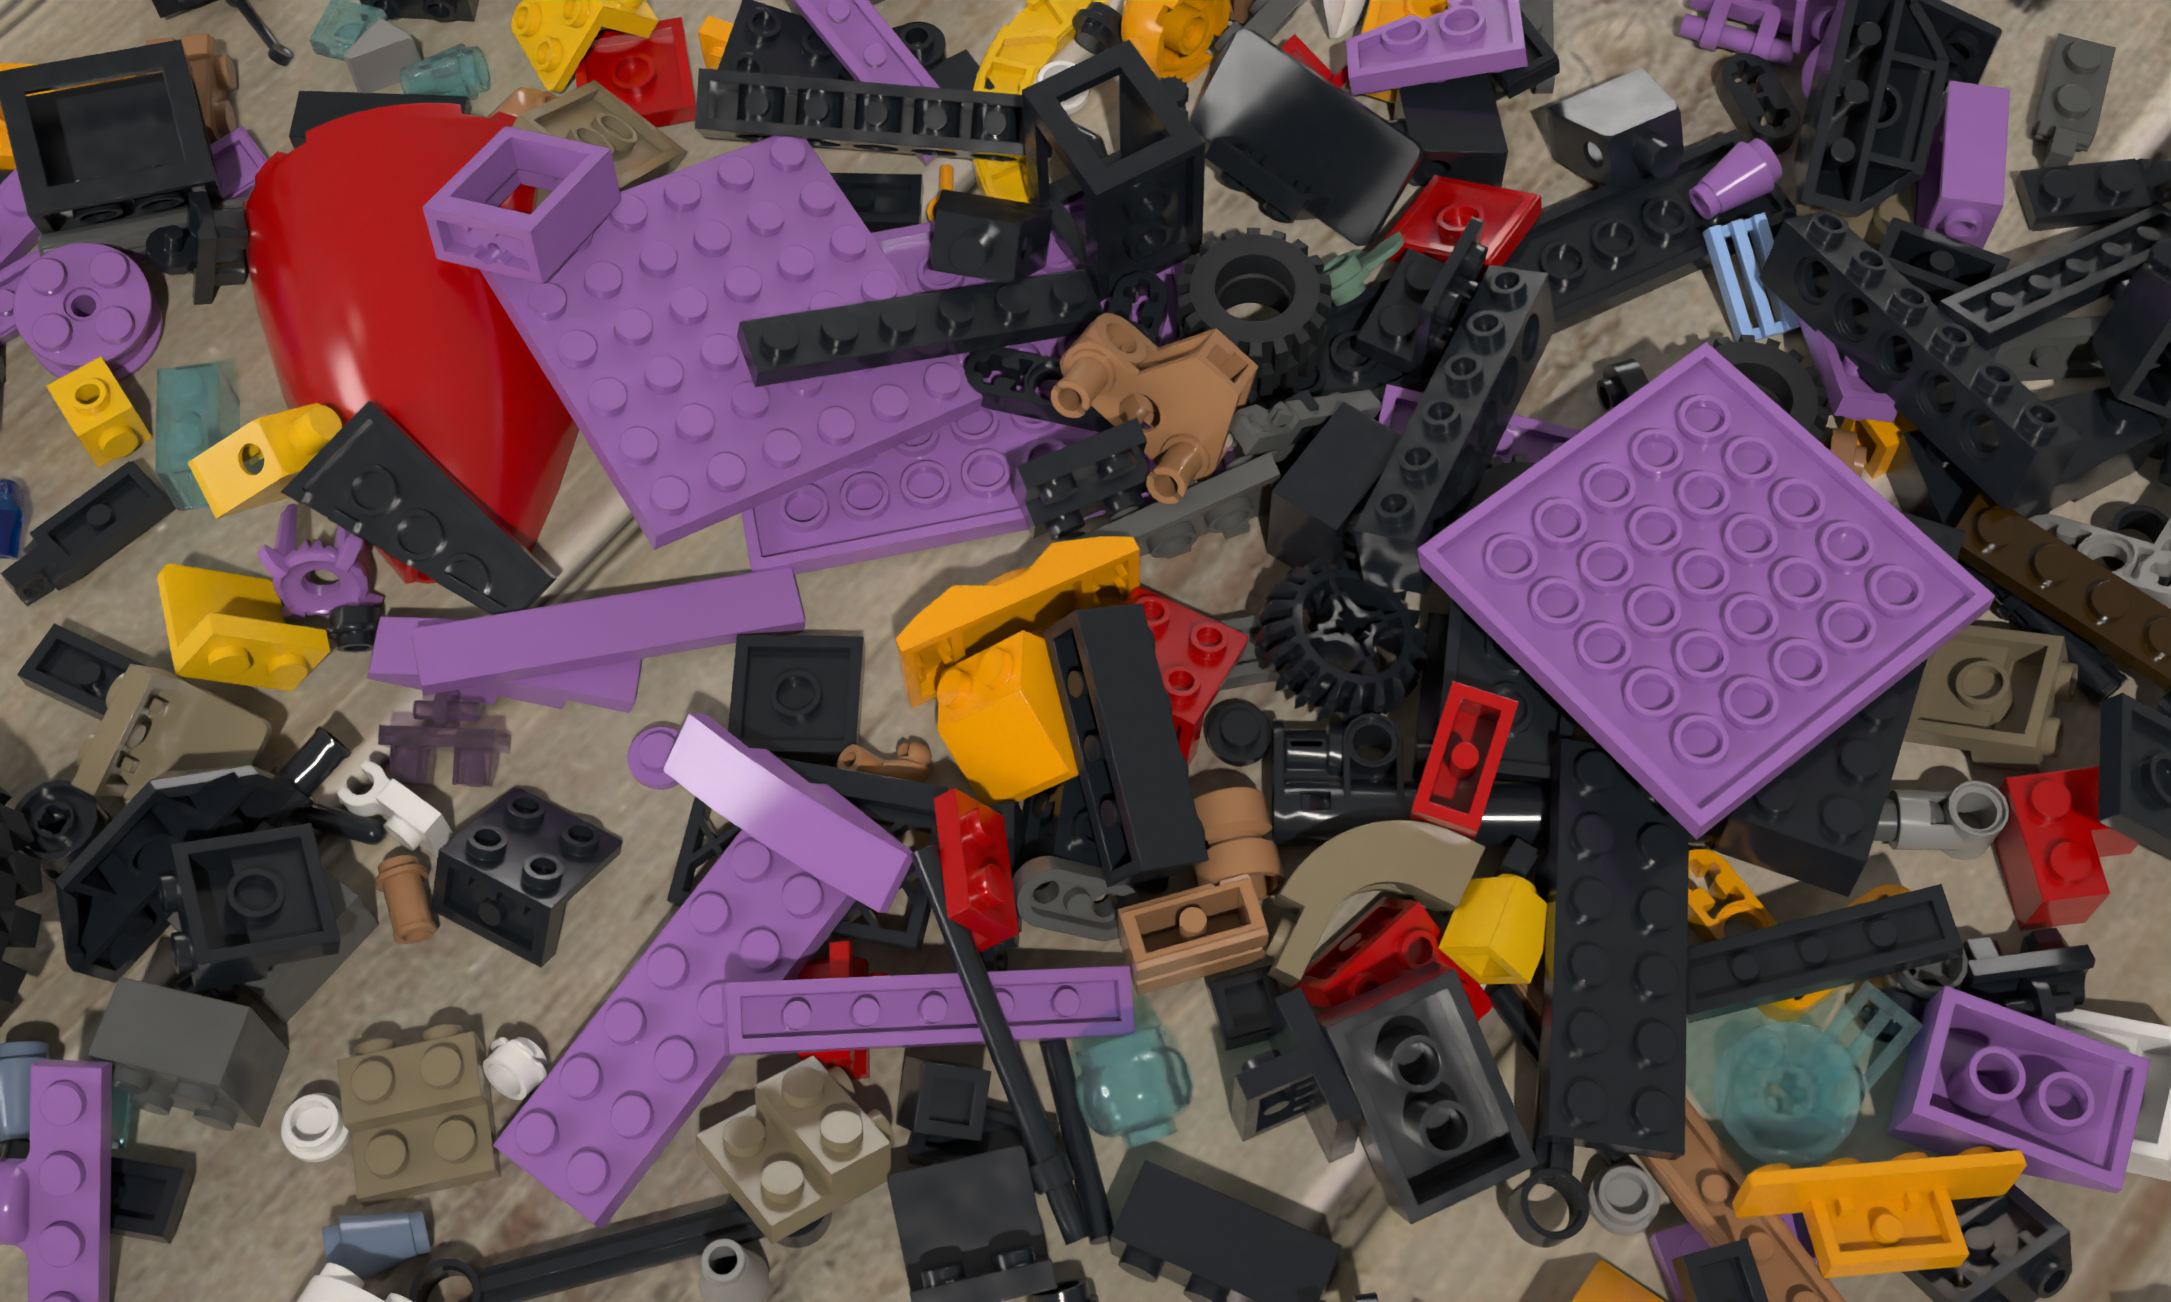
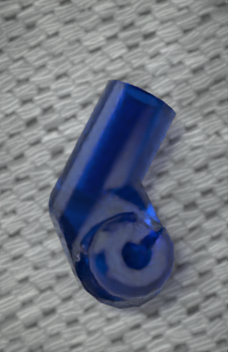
M2 478L0 480V559L17 560L19 558L24 524L23 491L21 486L15 481Z

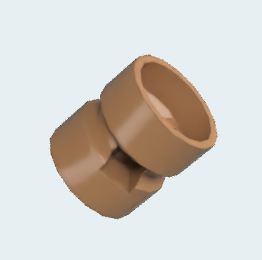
M1231 787L1216 790L1194 799L1198 818L1204 826L1205 846L1209 857L1208 861L1193 867L1197 886L1210 883L1215 887L1220 886L1221 880L1248 873L1258 901L1277 893L1285 883V877L1277 846L1272 841L1264 839V835L1272 829L1264 794L1260 790L1250 787Z

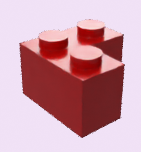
M2099 766L2006 777L1998 790L2006 798L2009 806V817L2005 826L1995 838L1994 845L2019 930L2085 923L2110 894L2099 857L2130 854L2139 844V842L2098 822Z

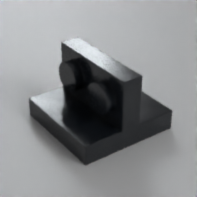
M1301 987L1275 998L1269 1041L1272 1050L1265 1051L1249 1059L1242 1065V1073L1235 1075L1231 1119L1244 1142L1305 1115L1328 1163H1331L1354 1153L1363 1110Z

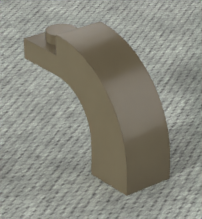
M1410 820L1374 822L1355 827L1328 840L1313 851L1295 869L1282 885L1272 902L1296 916L1293 922L1282 917L1267 945L1265 954L1275 958L1267 975L1290 987L1299 982L1335 909L1344 900L1360 893L1370 891L1393 892L1413 901H1419L1423 906L1446 916L1458 907L1485 847L1449 829Z

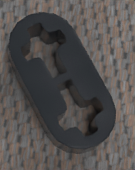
M1743 53L1729 58L1723 65L1717 85V94L1738 132L1746 143L1755 138L1764 141L1773 150L1775 155L1787 151L1795 139L1800 115L1771 65L1758 55ZM1740 78L1742 81L1735 82V79ZM1755 83L1753 92L1748 84ZM1763 117L1768 125H1761ZM1781 126V130L1776 131L1774 127Z

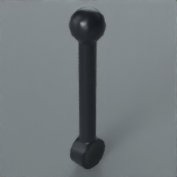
M225 0L231 7L238 8L269 48V58L279 65L288 66L293 58V53L287 47L277 42L246 0Z

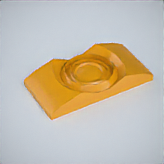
M1099 536L1053 542L1031 566L1006 572L984 585H952L918 613L895 639L905 696L911 708L937 698V687L940 682L941 671L1022 630L1045 639L1043 630L1075 610L1123 605L1135 587H1140V548L1134 538Z

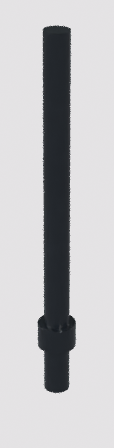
M936 844L921 848L910 855L1034 1166L1029 1167L1032 1181L1038 1195L1045 1192L1065 1245L1074 1243L1092 1235L1071 1184V1181L1077 1179L1067 1152L1059 1154L970 929L949 919L947 916L941 857Z

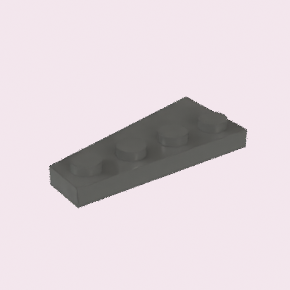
M1271 452L1260 457L1257 455L1243 456L1228 464L1222 474L1204 482L1192 481L1184 497L1180 496V501L1175 504L1156 502L1145 508L1141 506L1129 507L1114 514L1109 519V524L1089 533H1070L1055 542L1099 536L1133 537L1140 548V556L1151 553L1154 558L1167 557V559L1191 552V546L1197 541L1199 536L1211 532L1223 533L1226 540L1249 532L1250 525L1248 521L1250 519L1270 513L1272 490L1282 477Z

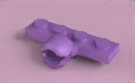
M42 1059L31 1065L30 1150L25 1159L0 1158V1245H15L26 1253L29 1262L28 1302H109L112 1062Z

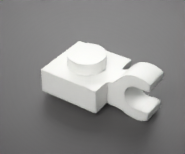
M364 761L360 767L367 778L374 782L373 787L365 794L356 795L346 787L341 786L337 793L347 809L360 816L386 815L389 820L383 827L400 844L411 851H414L420 844L438 858L439 849L455 837L442 813L394 778L389 780L379 765L370 761Z

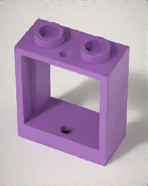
M1956 81L1948 82L1941 99L1925 174L1923 178L1917 181L1915 225L1970 245L1984 248L2004 205L2010 89Z
M504 126L423 206V211L436 259L544 284L622 200L610 148ZM520 184L553 191L531 214L498 207ZM494 244H496V245L501 249V251L498 250V249L494 246Z

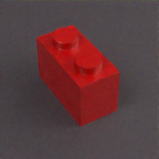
M1452 681L1413 803L1410 821L1440 826L1475 841L1519 701Z

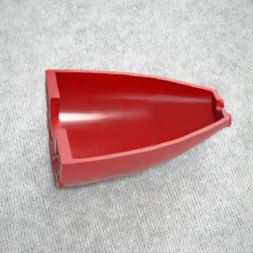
M412 103L384 106L352 113L305 132L306 143L288 154L277 151L264 163L255 175V187L249 199L244 200L242 206L249 235L248 248L245 250L256 308L288 410L319 403L336 412L343 428L369 400L376 402L507 531L532 553L560 489L579 428L481 271L476 268L436 259L423 211V206L504 126L512 127L517 117L498 111L490 119L462 114L461 104ZM520 184L498 207L531 214L536 187ZM373 545L405 584L414 582L424 584L436 583L434 579L410 565L403 564L386 554L384 550Z

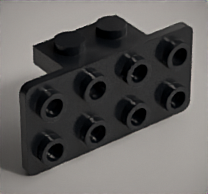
M1242 29L1237 32L1191 117V124L1197 132L1211 142L1205 158L1221 169L1219 177L1223 181L1241 191L1248 192L1251 190L1266 200L1263 204L1264 209L1284 222L1294 223L1295 220L1320 219L1358 246H1366L1374 242L1424 155L1423 147L1419 142L1252 29Z

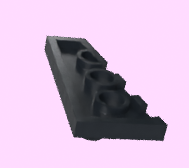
M370 400L281 491V493L293 500L305 504L324 515L328 520L348 532L355 533L379 547L386 554L403 564L410 565L434 579L436 583L491 615L528 609L557 579L376 402Z

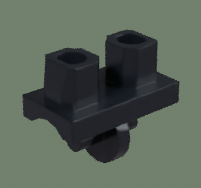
M207 191L188 192L186 229L177 225H169L151 232L146 239L145 253L149 264L156 270L168 275L183 274L191 270L194 273L192 293L194 305L212 304L214 286L244 284L245 264L242 249L248 248L249 237L244 210L242 207L211 209Z
M2057 928L2032 931L2029 935L2023 937L2020 954L2005 956L1998 942L1990 936L1967 939L1963 943V947L1968 958V967L1960 991L2055 1025L2056 1014L2073 1012L2075 1005L2084 1003L2085 977L2088 970L2094 968L2096 959L2088 944L2070 947Z

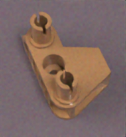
M1103 313L1089 324L1080 337L1062 355L1060 368L1064 377L1051 390V401L1054 408L1060 414L1069 418L1083 416L1085 410L1088 411L1090 406H1092L1113 426L1135 418L1138 419L1140 424L1144 420L1151 427L1150 429H1142L1147 439L1144 453L1157 464L1153 472H1150L1147 477L1146 485L1148 491L1154 499L1161 503L1175 504L1180 501V496L1184 497L1192 481L1203 482L1212 475L1232 445L1235 437L1229 432L1233 417L1237 410L1246 407L1259 366L1217 328L1158 348L1123 317L1113 313Z

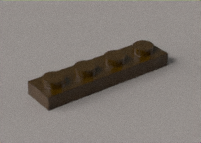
M1980 490L1954 527L1966 531L1958 559L2165 691H2168L2171 688V609L2013 509L2004 511L1989 495Z

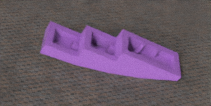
M380 616L367 679L421 690L411 640V628L459 620ZM642 659L437 694L489 705H495L498 696L557 709H562L566 700L629 713L635 703Z
M688 714L662 771L714 811L813 876L877 912H888L913 862L910 855L913 852L828 784L809 783L769 750L748 748L707 714Z

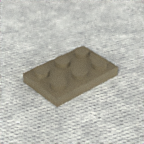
M595 80L518 115L512 126L513 128L610 148L620 192L660 178L675 170L686 153L685 149Z

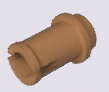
M414 855L395 856L381 862L378 865L379 875L375 877L374 884L378 891L384 892L394 931L393 938L395 943L412 944L432 937L434 935L433 932H437L435 922H433L423 883L428 877L426 867L418 864L417 857Z

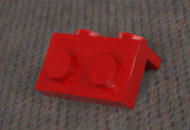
M956 788L935 797L934 807L947 916L949 919L970 929L978 951L981 952L1019 934L1004 816Z

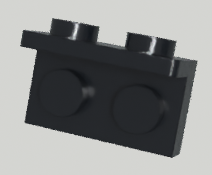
M2013 1184L2006 1194L1979 1198L1956 1214L1969 1251L1968 1257L1960 1267L1902 1272L1934 1302H2034L2038 1298L2046 1299L2052 1297L2067 1283L2072 1273L2070 1231Z

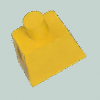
M319 403L263 416L251 421L188 462V465L215 518L218 519L290 498L281 493V491L342 429V423L336 412ZM264 458L263 469L258 474L249 472L244 466V463L248 460L252 466Z

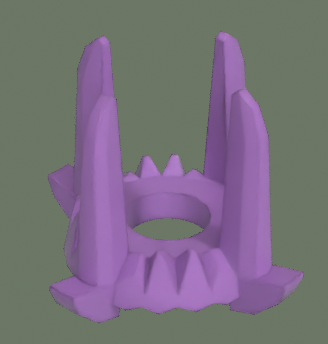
M289 504L280 515L274 549L264 544L257 553L260 562L274 576V589L277 596L285 604L281 609L282 615L299 622L305 618V615L326 617L329 616L330 610L344 606L378 607L383 601L384 596L370 593V556L366 540L337 526L334 547L327 545L324 548L319 539L311 547V541L306 539L299 549H296L298 506L296 504ZM326 570L334 573L339 580L330 585L311 583V571Z

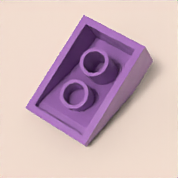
M1944 986L1924 1006L1920 1019L1922 1022L1921 1029L1913 1034L1887 1135L1942 1156H1955L1962 1151L1980 1146L1992 1147L1996 1152L2021 1150L2027 1163L2026 1168L2021 1174L2111 1193L2120 1192L2124 1183L2151 1060Z

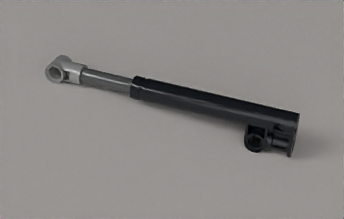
M1368 713L1356 717L1350 723H1328L1325 730L1286 729L1283 719H1273L1271 750L1272 842L1275 845L1321 846L1335 836L1358 826L1381 821L1410 820L1411 810L1420 781H1404L1403 740L1400 729L1393 720L1381 714ZM1369 745L1382 750L1386 756L1380 760L1372 761L1362 758L1355 750ZM1976 780L1964 782L1953 791L1892 790L1888 798L1885 799L1873 841H1888L1890 848L1893 850H1941L1954 859L1964 861L1976 859L1986 852L2005 826L2009 817V806L2006 798L1996 787ZM1493 782L1475 842L1485 848H1511L1518 837L1535 848L1549 849L1551 784ZM1958 813H1967L1975 817L1981 824L1982 829L1967 826L1959 818ZM1728 815L1697 840L1689 833V850L1709 847L1711 851H1717Z

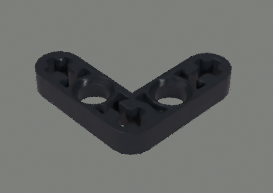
M1149 272L1127 274L1117 283L1107 313L1123 317L1155 346L1159 347L1168 313V289L1165 282L1157 275ZM1139 296H1146L1150 298V301L1144 304L1141 324L1132 321V304L1138 301ZM999 347L976 351L966 362L965 376L968 384L976 392L982 394L981 407L1095 432H1103L1115 427L1092 406H1090L1088 411L1085 410L1083 416L1069 418L1060 414L1054 408L1052 401L1042 399L1036 394L1035 390L1042 382L1047 380L1060 381L1063 379L1064 376L1060 368L1061 359ZM992 371L1002 372L1003 377H998L994 385L984 384L983 378H989ZM1021 375H1025L1024 393L1017 392V385L1021 386Z

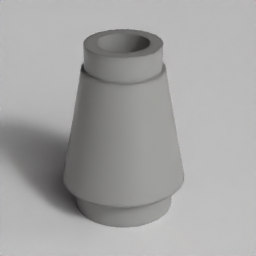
M719 1239L710 1243L704 1250L701 1259L699 1289L705 1302H761L769 1286V1271L763 1258L754 1250L730 1239ZM736 1264V1267L730 1273L720 1275V1272L725 1271L727 1266Z

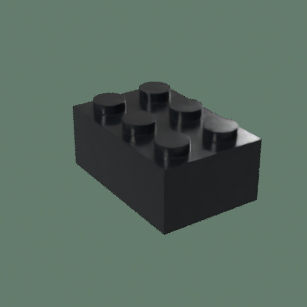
M1433 961L1315 1015L1363 1110L1358 1133L1391 1209L1408 1223L1414 1224L1539 1165L1454 968Z

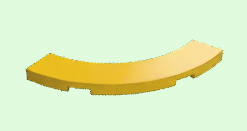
M1027 0L1026 7L1009 25L1006 24L999 30L988 48L977 73L973 91L1022 95L1023 89L1034 84L1040 70L1046 64L1052 62L1058 53L1076 37L1077 32L1073 27L1072 19L1077 11L1086 9L1091 2H1101L1108 6L1110 4L1107 0ZM987 77L993 83L995 88L991 90L986 89ZM971 159L976 182L983 196L1030 203L1026 163Z

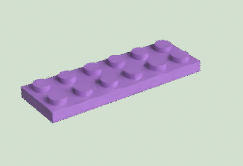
M741 830L495 1141L493 1146L590 1222L603 1230L736 1057H725L721 986L730 982L795 980L856 899L818 879Z

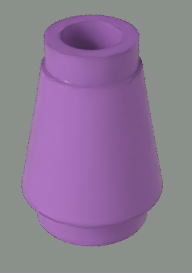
M1755 138L1749 143L1738 142L1698 182V185L1689 190L1690 200L1698 213L1709 220L1717 214L1724 213L1774 190V183L1783 174L1781 164L1773 150L1764 141Z

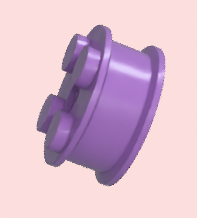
M73 243L47 252L33 262L25 271L14 295L13 313L20 335L31 348L40 364L57 378H61L102 356L115 379L119 382L140 370L152 357L160 342L163 327L162 312L159 302L149 287L143 272L127 255L103 244Z

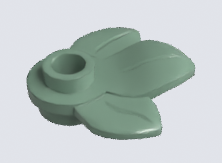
M1400 232L1385 239L1371 252L1355 249L1352 252L1341 254L1324 264L1323 274L1330 276L1332 284L1331 297L1335 306L1343 305L1364 292L1366 286L1363 281L1367 279L1371 271L1394 256L1403 246L1404 238Z

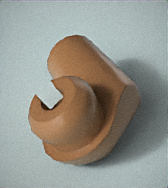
M911 742L910 745L903 743L897 748L896 760H883L862 747L853 744L842 751L837 767L924 783L932 773L931 769L928 768L932 755L927 746Z

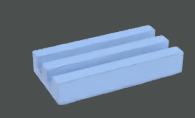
M1765 212L1754 215L1749 219L1743 220L1742 218L1731 221L1727 225L1709 227L1703 232L1736 342L1739 341L1741 334L1755 335V341L1787 333L1800 327L1796 313L1766 286L1777 321L1774 322L1763 283L1759 279L1760 273L1747 233H1750L1762 272L1774 244ZM1732 237L1741 266V275L1745 289L1750 296L1759 325L1757 328L1752 329L1725 241L1727 238Z

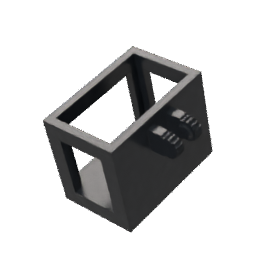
M181 39L0 71V103L27 214L41 234L187 208L188 192L207 191L210 203L224 201L193 70ZM162 70H163V72L155 73V74H149V75H144V76L132 77V78H127V79L115 80V81L104 82V83H99V84H93V85H87V86H82V87H76V88H70V89L59 90V91H54V92H48V93H42V94H37V95L26 96L27 94H33V93H38V92L50 91V90H55V89H61V88H66V87L78 86V85H83V84L95 83V82H100V81H106V80H111V79L123 78V77L134 76V75H140V74L151 73V72H156V71H162Z
M1130 40L1122 42L1022 90L1029 202L1031 204L1054 207L1051 234L1076 270H1086L1099 302L1113 296L1117 283L1127 274L1149 272L1156 275L1188 259L1191 254H1199L1203 238L1205 141L1188 120L1186 102H1188L1189 87H1187V82H1183L1182 78L1178 79L1176 76L1170 77L1168 75L1167 78L1161 77V80H1159ZM1119 75L1120 150L1100 159L1060 103ZM1047 141L1071 173L1050 184ZM1084 197L1086 236L1065 208V205Z

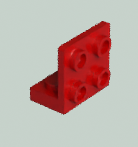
M1135 587L1123 605L1143 604L1148 627L1152 630L1155 638V654L1163 685L1171 699L1172 719L1180 750L1189 766L1197 753L1204 715L1247 647L1248 636L1149 590Z
M1382 897L1310 962L1301 980L1291 987L1293 990L1301 987L1309 1005L1330 1009L1435 961L1456 970L1477 1021L1486 1015L1493 1006L1480 984L1438 948L1443 938V933L1419 901Z

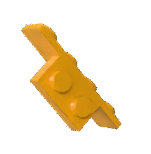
M1988 1146L1970 1148L1955 1156L1928 1158L1927 1154L1922 1152H1909L1898 1155L1889 1161L1860 1163L1858 1159L1847 1157L1829 1161L1821 1167L1792 1169L1788 1164L1774 1163L1759 1167L1748 1174L1732 1205L1737 1218L1803 1213L1823 1279L1960 1267L1968 1257L1969 1251L1951 1200L2004 1195L2026 1168L2027 1163L2021 1150L1996 1152L1994 1148Z

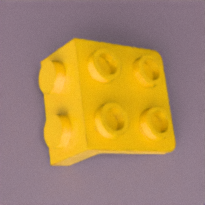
M523 0L514 10L511 29L546 90L561 93L601 27L648 39L659 20L646 0Z
M172 563L165 565L157 575L175 676L293 691L330 652L326 630L285 623V618L281 613V600L276 594L273 582L268 579Z

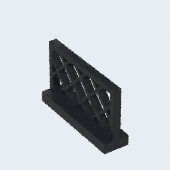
M779 758L809 783L828 784L874 822L890 826L885 830L896 839L909 830L930 833L928 846L936 844L940 853L934 798L950 791L948 787ZM696 796L667 901L673 906L681 907L691 895L690 889L696 868L715 855L720 858L725 849L742 830L735 825L717 837L709 823L712 808ZM706 836L709 843L702 847L704 837ZM915 865L910 866L899 890L903 888L913 904L906 932L882 928L871 908L856 900V903L851 906L830 935L921 952L930 917L931 905L920 878L916 892L910 882L919 877ZM863 914L869 925L853 923L852 921Z

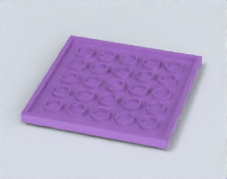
M772 136L621 191L622 201L544 284L479 269L654 550L979 411L983 400L982 394L976 392L968 384L965 370L955 355L760 387L754 386L737 339V332L741 321L913 295L807 139ZM494 244V246L501 251V249L496 244Z
M1707 342L1417 548L1420 567L1696 840L1987 612L1995 598L1993 593Z

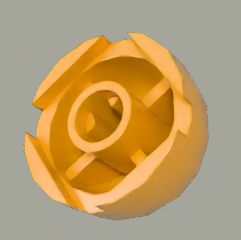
M1124 0L1121 21L1122 41H1131L1159 80H1161V77L1167 78L1169 75L1170 77L1176 76L1178 79L1182 78L1183 82L1189 83L1195 80L1214 58L1213 55L1206 51L1214 35L1220 38L1228 28L1231 8L1230 0Z

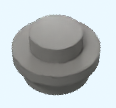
M1615 1164L1604 1168L1596 1175L1588 1192L1590 1212L1596 1222L1607 1231L1617 1235H1634L1644 1231L1651 1225L1659 1211L1660 1196L1655 1182L1646 1172L1633 1165Z

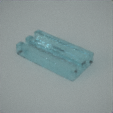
M1866 980L1778 1087L1835 1132L1922 1029L1924 1024L1880 991L1873 983ZM1869 1001L1880 1008L1879 1012L1811 1093L1799 1085ZM1890 1020H1895L1903 1028L1833 1111L1822 1104L1823 1100Z

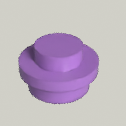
M665 726L653 727L645 730L633 740L628 750L627 761L633 777L640 784L658 790L670 789L679 784L662 770L680 731Z

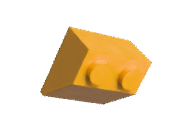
M1022 630L941 671L940 682L937 687V700L939 703L937 731L982 804L1019 802L1079 775L1045 639Z

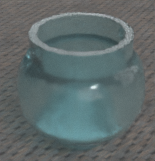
M1161 1024L1076 1052V1063L1081 1067L1082 1071L1076 1081L1077 1102L1085 1122L1095 1133L1104 1138L1121 1136L1124 1148L1128 1149L1178 1132L1174 1119L1188 1111L1193 1100L1194 1084L1191 1070L1185 1057L1174 1045L1167 1044L1166 1032L1162 1029Z

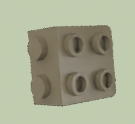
M130 664L127 671L115 679L106 697L108 709L97 732L92 733L84 741L78 752L76 762L79 769L71 785L93 796L124 797L131 801L148 781L169 771L248 765L256 767L271 736V725L264 718L179 676H175V674L165 669Z

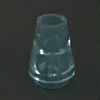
M463 43L413 63L411 66L403 67L399 73L404 94L468 96L469 100H476L479 93L490 89L489 70L481 49L478 46L467 48Z

